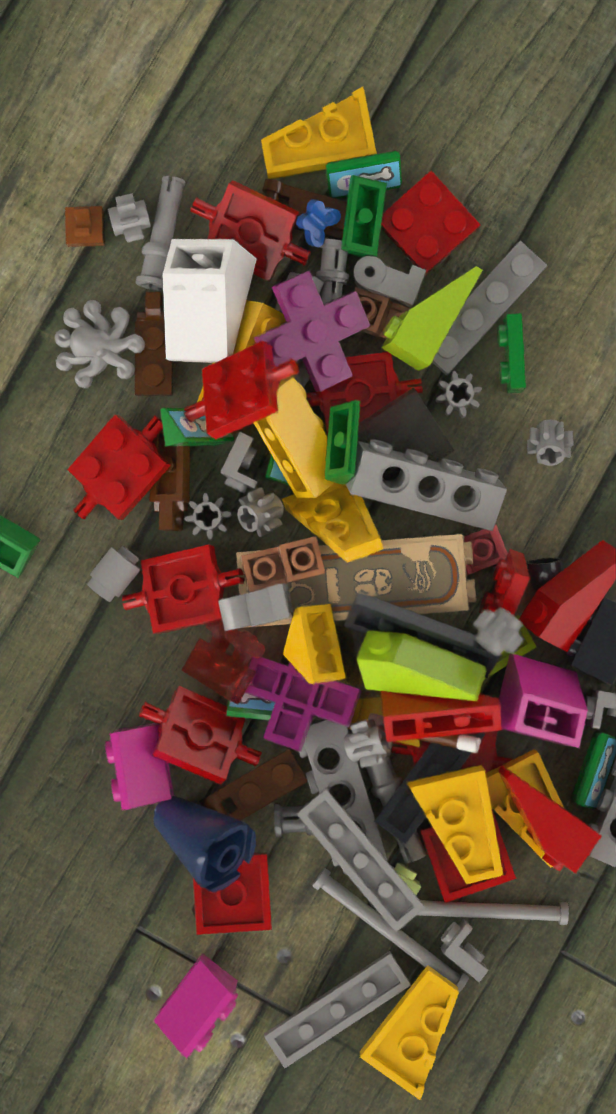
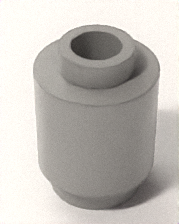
M121 546L119 550L111 547L89 574L92 578L87 585L102 598L111 602L115 596L120 597L141 570L136 565L139 558L124 546Z

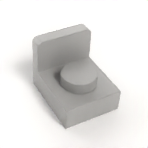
M239 432L221 470V475L227 477L224 484L245 493L247 487L255 490L258 482L239 472L241 467L249 469L257 449L252 448L254 438Z
M593 689L592 697L587 696L585 699L588 710L586 719H588L587 726L600 729L604 707L608 708L607 715L616 717V693Z
M462 919L459 924L453 922L442 935L441 940L444 943L440 948L443 954L480 982L489 971L482 962L485 956L469 942L464 947L460 945L473 927L465 919Z

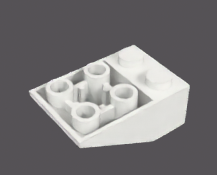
M234 239L171 240L163 271L167 360L216 363L233 354L257 260Z

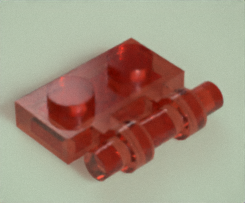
M222 620L206 623L205 627L212 632L213 637L210 643L199 638L182 671L229 701L239 704L257 672L247 665L252 656L258 659L264 655L265 646L259 643L258 638L248 631L241 632L237 629L225 631ZM230 643L234 645L235 649L231 656L225 653Z

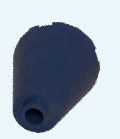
M172 796V799L161 801L155 808L154 826L199 886L211 892L225 889L241 875L237 869L243 860L249 863L252 859L256 847V833L245 822L178 796Z

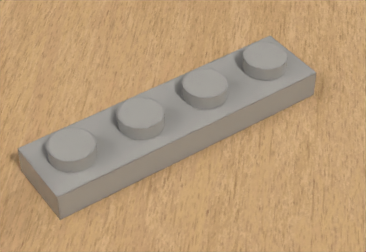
M519 241L466 299L432 363L447 376L548 265L524 243Z
M326 788L297 812L299 818L395 932L400 930L425 908L424 904Z
M388 951L265 1032L264 1037L283 1067L286 1068L411 986V983L392 953Z

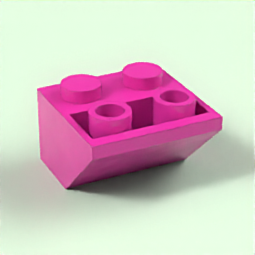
M509 654L499 696L502 730L554 744L579 748L588 710L577 672L516 654Z
M157 723L118 729L110 733V741L105 742L108 763H115L117 775L116 779L111 780L113 798L115 802L121 801L122 810L169 800L174 796L169 762L152 755L159 737V724Z
M202 953L157 1012L154 1022L183 1056L188 1058L194 1049L200 1053L213 1036L212 1030L215 1027L214 1022L217 1018L224 1021L236 1006L237 1002L235 1000L238 994L235 991L238 980Z

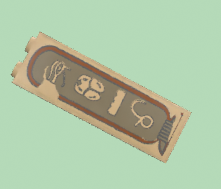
M463 534L382 540L384 549L350 562H346L328 545H321L319 550L325 574L288 584L293 611L298 607L331 604L334 621L346 620L358 592L376 597L406 610H411L417 614L470 610L469 603L476 602L475 580H467L466 565L473 564L472 542H464ZM258 551L236 552L237 569L241 568V570L243 571L240 559L241 555H246ZM246 579L244 584H239V595L249 593ZM292 618L259 626L291 624Z

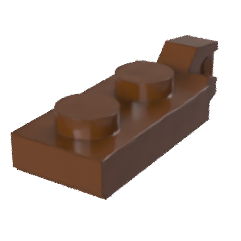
M146 292L145 312H137V321H135V334L141 336L145 342L144 350L141 353H135V395L173 396V361L166 359L161 292Z
M162 430L153 440V443L158 453L171 466L150 489V502L154 503L155 512H159V530L183 531V511H188V502L190 501V446H165L164 432Z

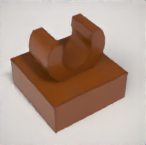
M102 206L65 207L66 245L68 247L105 246L104 212Z

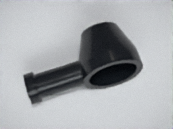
M540 558L526 562L530 576L529 580L535 592L563 571L564 567L562 558ZM497 564L493 565V574Z

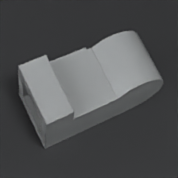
M365 256L357 261L353 273L357 288L390 298L394 303L412 308L415 305L425 279L426 270L412 265L409 274L385 266L375 256Z
M283 583L218 601L225 631L290 619L294 613L288 584Z

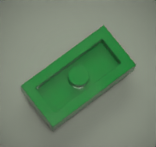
M522 313L506 314L503 319V325L497 326L498 347H504L505 361L499 363L500 384H506L507 393H522L526 388Z

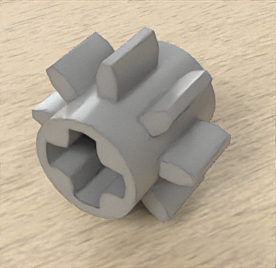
M133 193L115 197L117 206L108 208L115 236L124 234L127 242L144 239L142 230L151 227L145 200L135 202Z
M453 371L449 384L441 380L438 383V386L445 392L444 395L438 396L435 401L436 403H445L447 406L446 416L454 410L459 411L461 418H465L467 406L473 409L479 407L480 404L473 397L482 391V387L473 388L470 383L473 376L471 373L466 379L458 378L456 371ZM459 387H462L466 390L464 397L468 400L461 399L456 403L452 400L454 394L450 389L456 391Z
M543 420L536 428H530L527 452L528 454H537V463L557 465L565 457H571V446L574 445L573 431L564 432V422Z
M262 487L239 499L242 506L239 507L237 515L241 526L249 532L257 530L259 537H262L282 525L279 518L283 515V505L279 497L274 493L264 494Z
M204 493L203 502L199 505L192 501L189 502L194 512L193 515L185 517V521L195 522L197 525L192 533L194 536L199 535L203 530L207 532L208 539L213 540V531L220 529L222 532H227L226 527L222 525L223 518H229L232 514L227 511L221 512L219 509L223 505V498H219L214 504L210 502L207 493ZM207 507H210L213 513H218V518L212 520V526L207 527L204 521L198 520L199 515H203Z
M499 607L495 613L484 610L474 623L480 629L475 637L476 641L496 656H499L503 650L513 654L524 640L518 635V630L522 627V624L503 608Z
M374 719L351 724L353 733L346 734L344 738V746L349 759L353 762L360 760L362 768L384 763L383 754L391 750V742H386L384 725L376 726Z

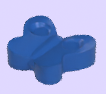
M311 199L307 204L306 213L301 214L296 219V225L304 229L308 245L321 247L325 240L324 229L326 226L337 224L341 219V214L335 208L325 207L322 201Z

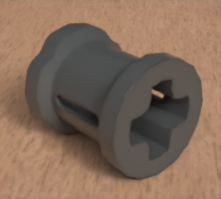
M280 803L274 804L276 837H282L283 833L306 832L307 835H313L302 820H285L299 818L297 812L304 806L281 807Z

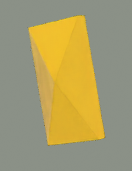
M331 604L295 608L283 655L309 684L346 678Z

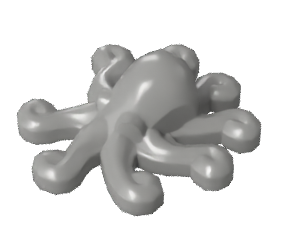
M96 300L87 301L83 309L85 316L93 321L94 327L81 319L79 310L68 308L64 312L63 320L67 326L75 328L72 334L66 329L59 330L55 335V341L60 347H71L73 353H60L56 359L57 368L61 371H68L73 365H85L91 362L89 366L80 369L76 373L75 381L81 388L90 387L92 378L105 370L108 364L117 367V375L121 379L131 378L135 372V367L133 363L123 359L119 354L128 349L136 354L141 353L144 350L145 342L137 334H132L122 339L129 322L128 311L122 307L114 308L111 317L115 325L111 328L110 323L101 314V304Z

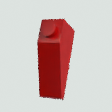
M602 540L537 590L518 619L520 623L539 638L568 652L616 580V548Z
M381 691L386 742L502 730L500 701L497 698L479 694L477 701Z
M501 765L498 773L535 844L545 852L542 859L558 871H561L565 866L576 874L602 836L591 826Z

